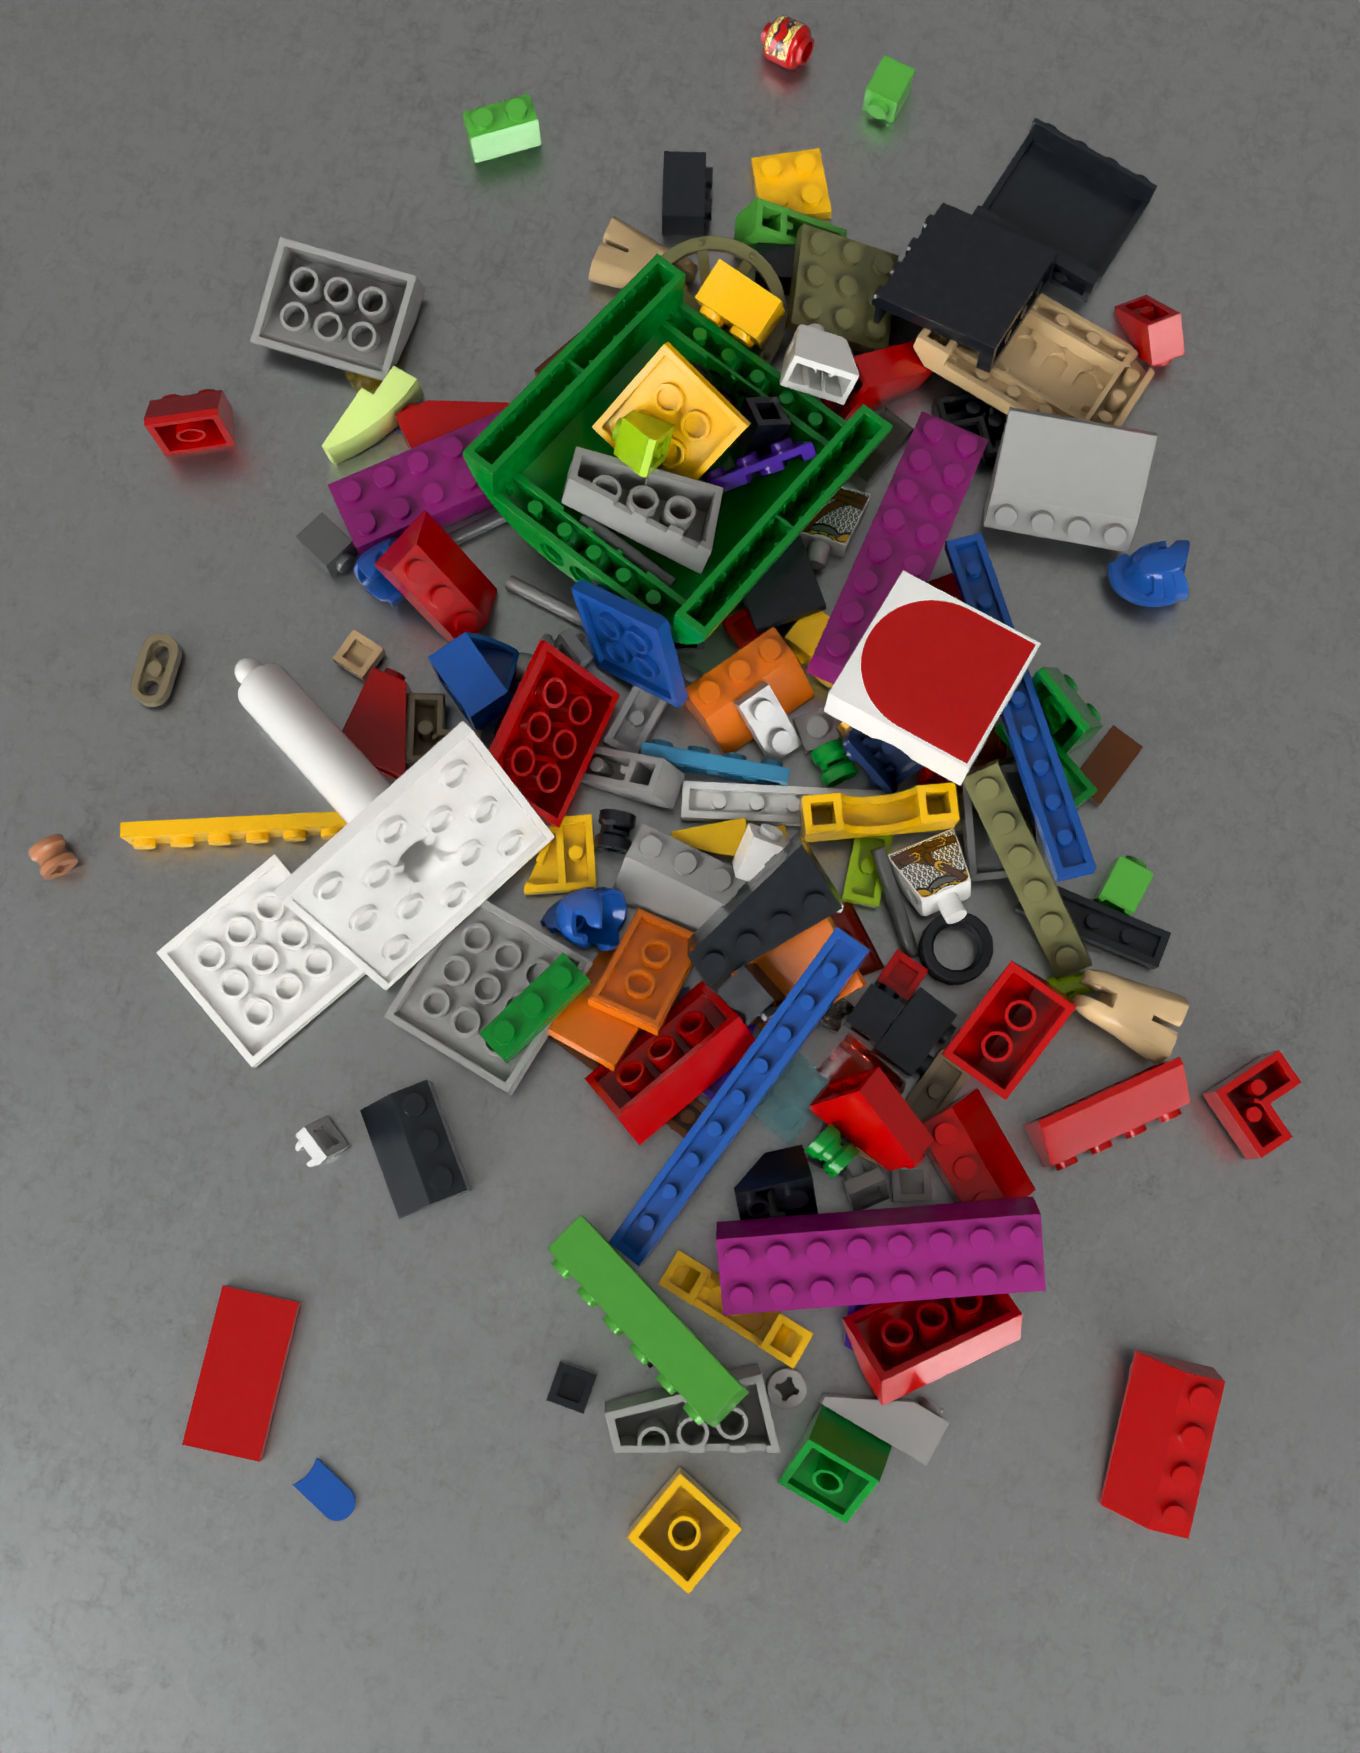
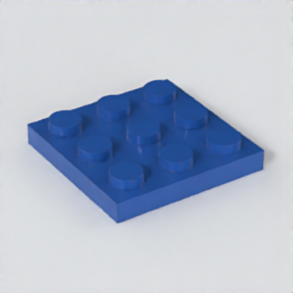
M580 579L571 590L595 665L680 708L688 699L668 620L657 612L652 613L637 606L630 599H623L610 593L601 585L595 586Z

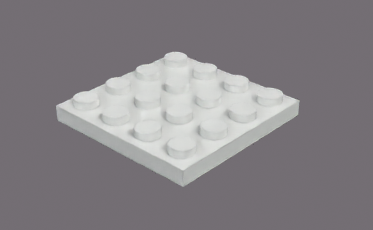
M275 854L156 952L253 1068L260 1065L366 975L284 905L273 893V890L292 874Z

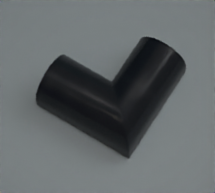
M969 392L934 398L931 406V415L967 431L975 430L977 435L988 439L989 441L983 452V458L986 465L994 466L1007 415Z

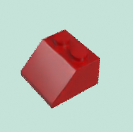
M203 389L197 394L184 396L169 394L163 396L162 399L150 400L144 416V426L165 456L236 445L232 409L223 390Z

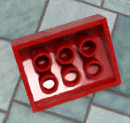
M540 640L488 751L545 825L560 828L620 694L547 641Z

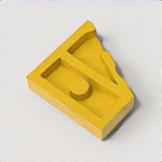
M592 814L565 816L560 828L550 826L549 830L555 837L539 851L534 869L524 886L525 896L568 893L586 887L597 888Z

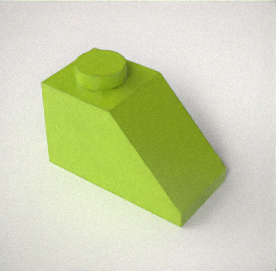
M632 410L623 419L619 418L615 424L612 433V440L616 441L613 454L639 476L647 478L666 460L675 424Z

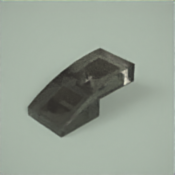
M886 407L879 416L893 425L892 431L854 472L855 475L867 484L889 462L913 432V428Z

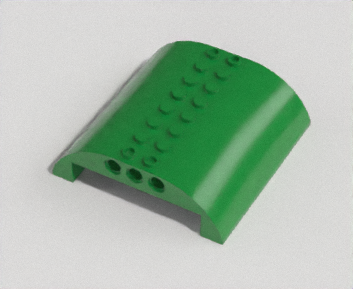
M657 253L463 451V457L479 487L492 505L512 528L549 562L575 582L583 579L595 586L601 585L616 596L630 599L639 607L652 613L657 612L663 615L670 624L673 642L686 645L699 644L704 642L862 465L892 431L893 425L864 404L846 421L812 395L781 386V373L683 302L686 274ZM666 342H669L686 360L690 359L693 363L695 361L701 363L710 372V380L719 389L725 388L734 395L738 401L736 406L739 409L744 399L748 397H778L791 423L784 438L791 437L792 442H812L817 455L806 461L803 458H794L787 461L788 465L783 470L763 476L760 473L756 474L751 482L722 493L712 552L701 574L607 527L676 578L677 581L672 589L652 573L643 572L627 560L620 549L616 551L594 534V530L591 527L585 528L581 525L579 521L584 514L561 503L576 446L616 457L613 454L614 448L592 426ZM736 441L725 450L708 470L722 466L724 471L737 466L736 459L741 457L742 453Z

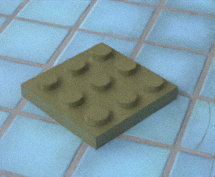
M803 224L797 230L785 329L796 331L797 327L802 324L807 326L810 324H820L825 332L845 338L850 349L868 353L887 348L889 345L892 313L886 312L879 324L874 323L875 306L872 305V300L879 285L885 286L889 280L891 269L895 262L898 261L899 255Z

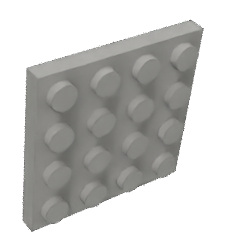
M485 900L419 960L385 1013L384 1018L512 1095L549 1036L548 1028L553 1021L508 1064L501 1059L479 1033L562 953L585 976L593 963Z

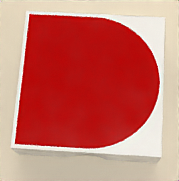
M903 571L829 691L824 712L872 738L894 745L912 760L961 786L986 743L1000 714L1007 706L1029 668L1041 643Z

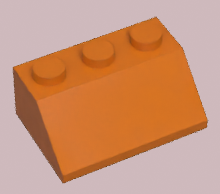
M774 626L686 687L688 699L684 704L723 756L726 752L736 753L754 740L733 702L764 681L770 685L787 716L815 697L796 655Z

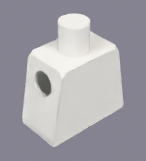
M820 324L799 325L784 356L780 385L844 405L859 377V371L847 340L841 336L825 332Z

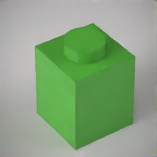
M884 55L866 87L862 110L869 112L876 119H884L893 124L911 92L916 69Z
M1120 855L1111 862L1092 900L1130 916L1137 909L1154 873L1146 869L1147 865L1140 859L1129 855L1126 857Z

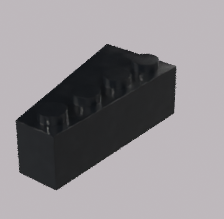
M800 831L789 840L790 843L782 851L775 854L764 864L765 867L750 882L747 881L725 906H721L688 939L687 956L707 986L842 909L837 889Z

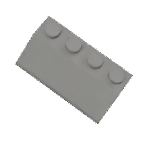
M642 823L625 856L613 889H618L623 893L628 907L636 911L640 908L696 932L721 906H725L747 881L735 877L733 866Z

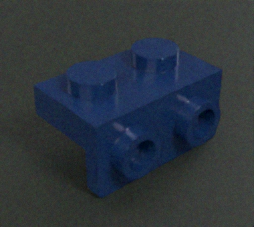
M851 726L846 730L842 741L846 755L854 763L858 762L867 772L872 785L878 790H883L886 795L896 793L901 782L925 767L912 760L907 754L892 744L872 738Z

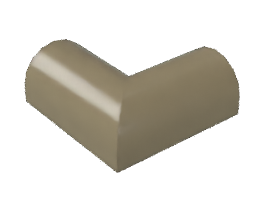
M408 693L406 765L408 767H412L453 730L445 729V694ZM473 730L481 740L482 730Z

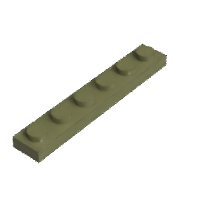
M998 759L968 772L963 783L1056 979L1092 966V960Z

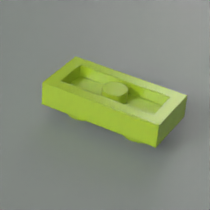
M894 835L853 838L841 901L875 909L879 907L883 888L870 850L885 846L889 855Z

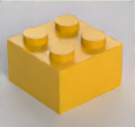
M721 259L718 260L695 296V299L701 306L699 312L720 329L724 324L731 328L729 332L733 335V338L748 349H751L753 345L762 349L786 313L783 303L779 298Z
M679 1467L629 1527L627 1539L689 1594L742 1530L740 1520L686 1471Z

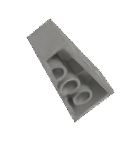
M576 446L561 503L701 574L712 552L723 487L655 469L645 478L635 473L619 458Z
M758 1363L729 1370L749 1393L715 1428L705 1421L699 1426L682 1408L687 1401L680 1393L676 1391L671 1395L664 1387L606 1401L605 1416L614 1453H667V1451H689V1453H705V1451H729V1453L766 1451V1453H781L763 1376Z

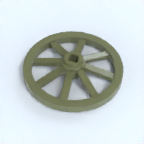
M721 236L692 238L666 251L662 257L673 265L685 257L697 254L701 287L711 273L708 252L727 253L743 260L737 271L745 276L748 275L752 268L755 269L765 282L769 292L782 301L786 311L770 336L765 348L760 349L753 345L749 349L770 364L784 336L787 309L781 282L766 259L750 246ZM684 288L683 302L700 313L701 306L695 297ZM724 324L721 329L733 337L729 332L731 328Z

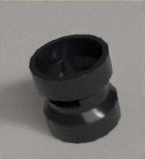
M601 809L598 819L601 829L600 833L595 835L594 848L607 853L626 855L632 844L629 838L630 831L635 829L637 817L632 813L622 810Z

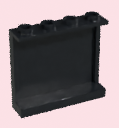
M1035 118L1029 134L983 205H978L972 215L1057 250L1058 255L1053 275L1049 282L1087 303L1148 207L1157 185L1151 183L1145 176L1135 174L1119 165L1115 159L1105 157L1092 150L1084 142L1075 140L1058 131L1054 125L1044 123Z
M942 203L934 215H928L920 236L911 239L904 259L901 262H895L885 286L880 284L872 300V305L875 306L873 322L879 324L886 312L892 313L978 351L979 357L976 368L990 373L1052 278L1058 251L946 203Z

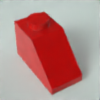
M1148 295L1114 306L1115 314L1129 344L1138 352L1137 357L1151 366L1159 367L1167 365L1173 358L1185 354L1181 313Z

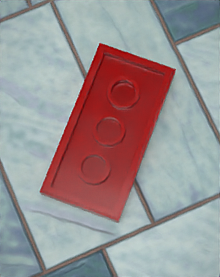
M222 1285L182 1445L257 1462L263 1459L301 1301Z

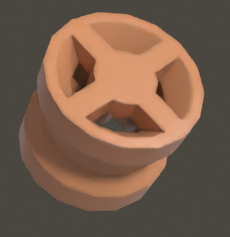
M54 834L38 841L28 851L30 858L34 862L39 863L40 874L45 880L55 879L64 875L78 863L76 856L72 852L67 851L66 840L61 834Z

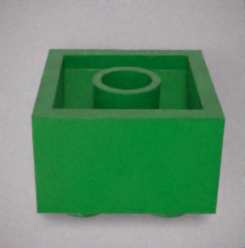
M822 1405L807 1425L777 1483L847 1524L880 1482L892 1445Z

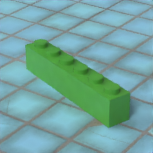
M582 1215L547 1248L556 1258L551 1263L553 1267L566 1280L573 1276L581 1285L577 1293L590 1307L594 1308L598 1304L607 1315L602 1319L604 1323L618 1337L623 1332L633 1342L629 1350L643 1365L646 1366L650 1361L660 1373L655 1377L656 1380L671 1395L676 1391L680 1393L687 1401L682 1408L699 1426L705 1421L715 1428L749 1393L604 1236Z

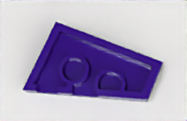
M787 437L770 445L772 451L758 457L757 452L754 451L737 458V466L724 471L722 466L706 471L702 475V482L723 487V492L751 482L756 474L760 473L763 476L783 470L788 465L787 461L794 458H803L806 461L817 455L812 442H792L791 437Z

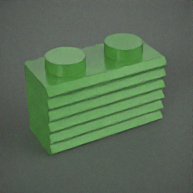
M527 93L523 97L518 95L517 98L512 97L510 100L505 99L503 102L498 100L497 104L491 103L490 106L485 104L483 108L478 106L476 110L471 108L469 112L464 110L462 113L467 140L475 163L542 145L538 118L531 97Z

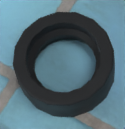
M969 913L962 920L953 924H947L942 915L937 916L925 928L918 944L919 959L922 965L929 970L928 974L935 980L948 985H963L976 979L989 966L994 952L993 938L987 925L977 916ZM951 926L967 929L974 935L977 942L978 953L975 961L969 967L962 970H951L944 967L938 962L934 954L933 944L936 936L941 930Z

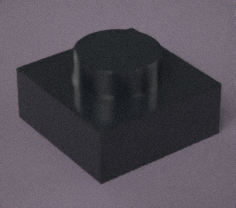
M560 1361L547 1401L584 1414L597 1373Z

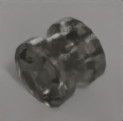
M844 998L840 999L830 1006L819 1024L834 1033H838L842 1027V1018L852 1012L854 1009L853 1005Z

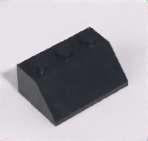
M429 1080L421 1081L393 1092L360 1110L399 1219L472 1191L433 1082Z

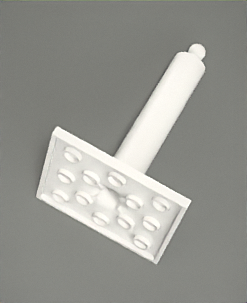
M252 657L243 658L236 664L234 673L238 682L241 683L238 690V699L241 705L347 823L344 828L275 888L273 893L284 905L385 991L555 837L474 731L464 721L458 724L393 784H390L283 667L278 664L269 663L262 665L260 661Z

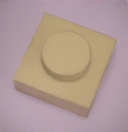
M353 629L332 659L337 665L365 682L372 667L375 668L386 652L384 648Z

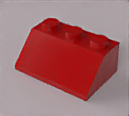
M423 511L375 562L374 566L446 641L451 642L465 632L477 634L489 621L497 588L427 511Z
M1011 960L944 1049L942 1055L1004 1100H1007L1075 1010L1076 1005L1073 999L1042 977Z
M978 1088L956 1099L947 1107L921 1121L934 1138L925 1152L954 1203L1028 1197L1036 1190Z

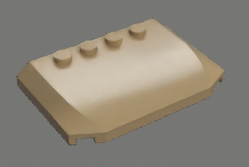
M1042 293L990 373L976 368L979 357L978 351L926 328H923L917 336L913 346L924 367L1008 415L1009 407L1122 426L1155 374L1151 367L1146 372L1135 358L1138 352L1131 344Z

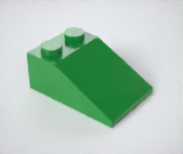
M1042 667L1036 671L1032 681L1050 733L1063 750L1070 754L1094 737L1103 727L1100 723V715L1094 706L1082 700L1077 693V685L1069 675H1063L1057 667Z

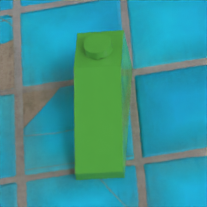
M757 197L735 217L734 240L740 241L757 251V243L796 245L797 230L803 224L847 238V230Z

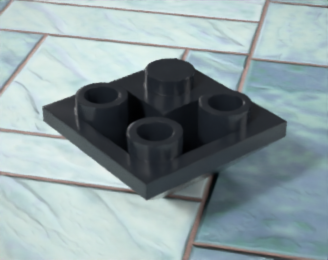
M802 1144L764 1153L734 1187L740 1220L818 1214L813 1177Z

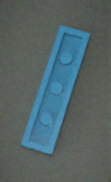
M653 739L651 743L642 742L640 754L664 758L682 773L744 784L787 786L790 768L783 767V763L777 760L762 759L761 763L747 761L746 756L739 753L726 752L724 756L709 754V749L700 746H688L687 750L673 747V743L661 739Z

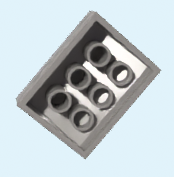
M280 237L250 342L383 381L393 365L396 366L416 323L425 287L415 275Z
M1009 407L984 504V527L1128 552L1139 520L1157 433Z

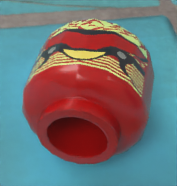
M787 15L777 17L772 23L768 22L761 34L760 41L764 44L763 53L765 58L787 70L796 69L799 65L804 66L814 48V39L811 37L810 28L806 24Z

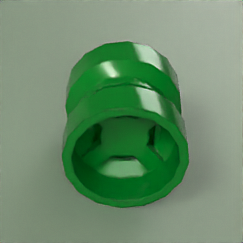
M843 738L827 742L810 753L814 764L820 766L822 770L821 779L825 788L842 784L859 773L855 763L848 759L844 751Z
M833 1123L828 1125L804 1149L811 1158H817L825 1162L823 1170L831 1179L841 1172L860 1152L852 1143H842L841 1131Z

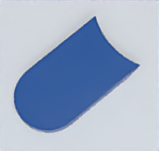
M316 1458L310 1472L302 1480L293 1484L325 1517L332 1521L344 1520L354 1511L356 1498L352 1489L318 1458Z

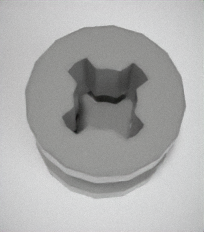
M789 1366L775 1368L766 1380L767 1394L775 1406L790 1410L798 1407L804 1401L807 1386L805 1379L796 1369Z

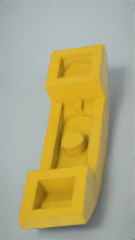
M680 1250L677 1251L658 1283L793 1369L813 1336L812 1332L779 1311L723 1315L719 1274Z

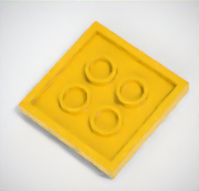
M666 342L592 428L615 449L616 441L612 440L615 424L619 418L623 419L632 410L675 424L666 460L657 469L699 480L751 423L669 342Z

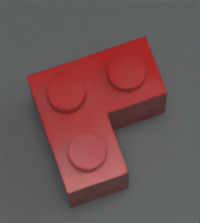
M1280 1050L1262 1054L1202 1095L1246 1160L1260 1159L1293 1138L1270 1103L1302 1082Z

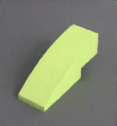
M393 365L374 394L361 388L322 444V448L329 460L335 464L343 462L373 446L399 425L395 414L401 412L409 404L419 403L424 396L418 379Z

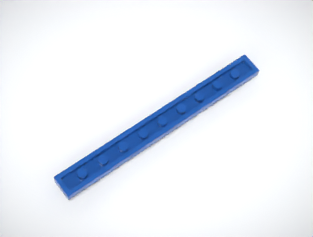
M982 533L945 541L944 549L962 602L1014 629ZM1027 669L1000 717L1055 881L1060 882L1093 874L1097 867L1029 669Z
M836 927L610 1239L609 1243L637 1266L643 1265L870 953V949L840 927Z

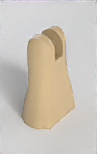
M614 216L611 218L605 231L603 242L599 244L594 255L588 280L623 289L657 253L662 256L670 248L656 242L638 229ZM685 257L674 264L675 267L686 274L685 282H693L695 280L698 266L691 259ZM685 284V289L689 292V288Z
M1097 969L1084 971L1081 983L1098 991L1099 994L1096 1000L1083 995H1075L1073 1000L1076 1005L1075 1010L1154 1064L1163 1063L1172 1054L1178 1038V1032L1167 1027L1181 1026L1189 1008L1187 997L1161 988L1138 983L1107 971Z

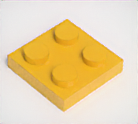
M820 148L751 158L750 166L756 198L764 199L818 220L831 218L832 210Z

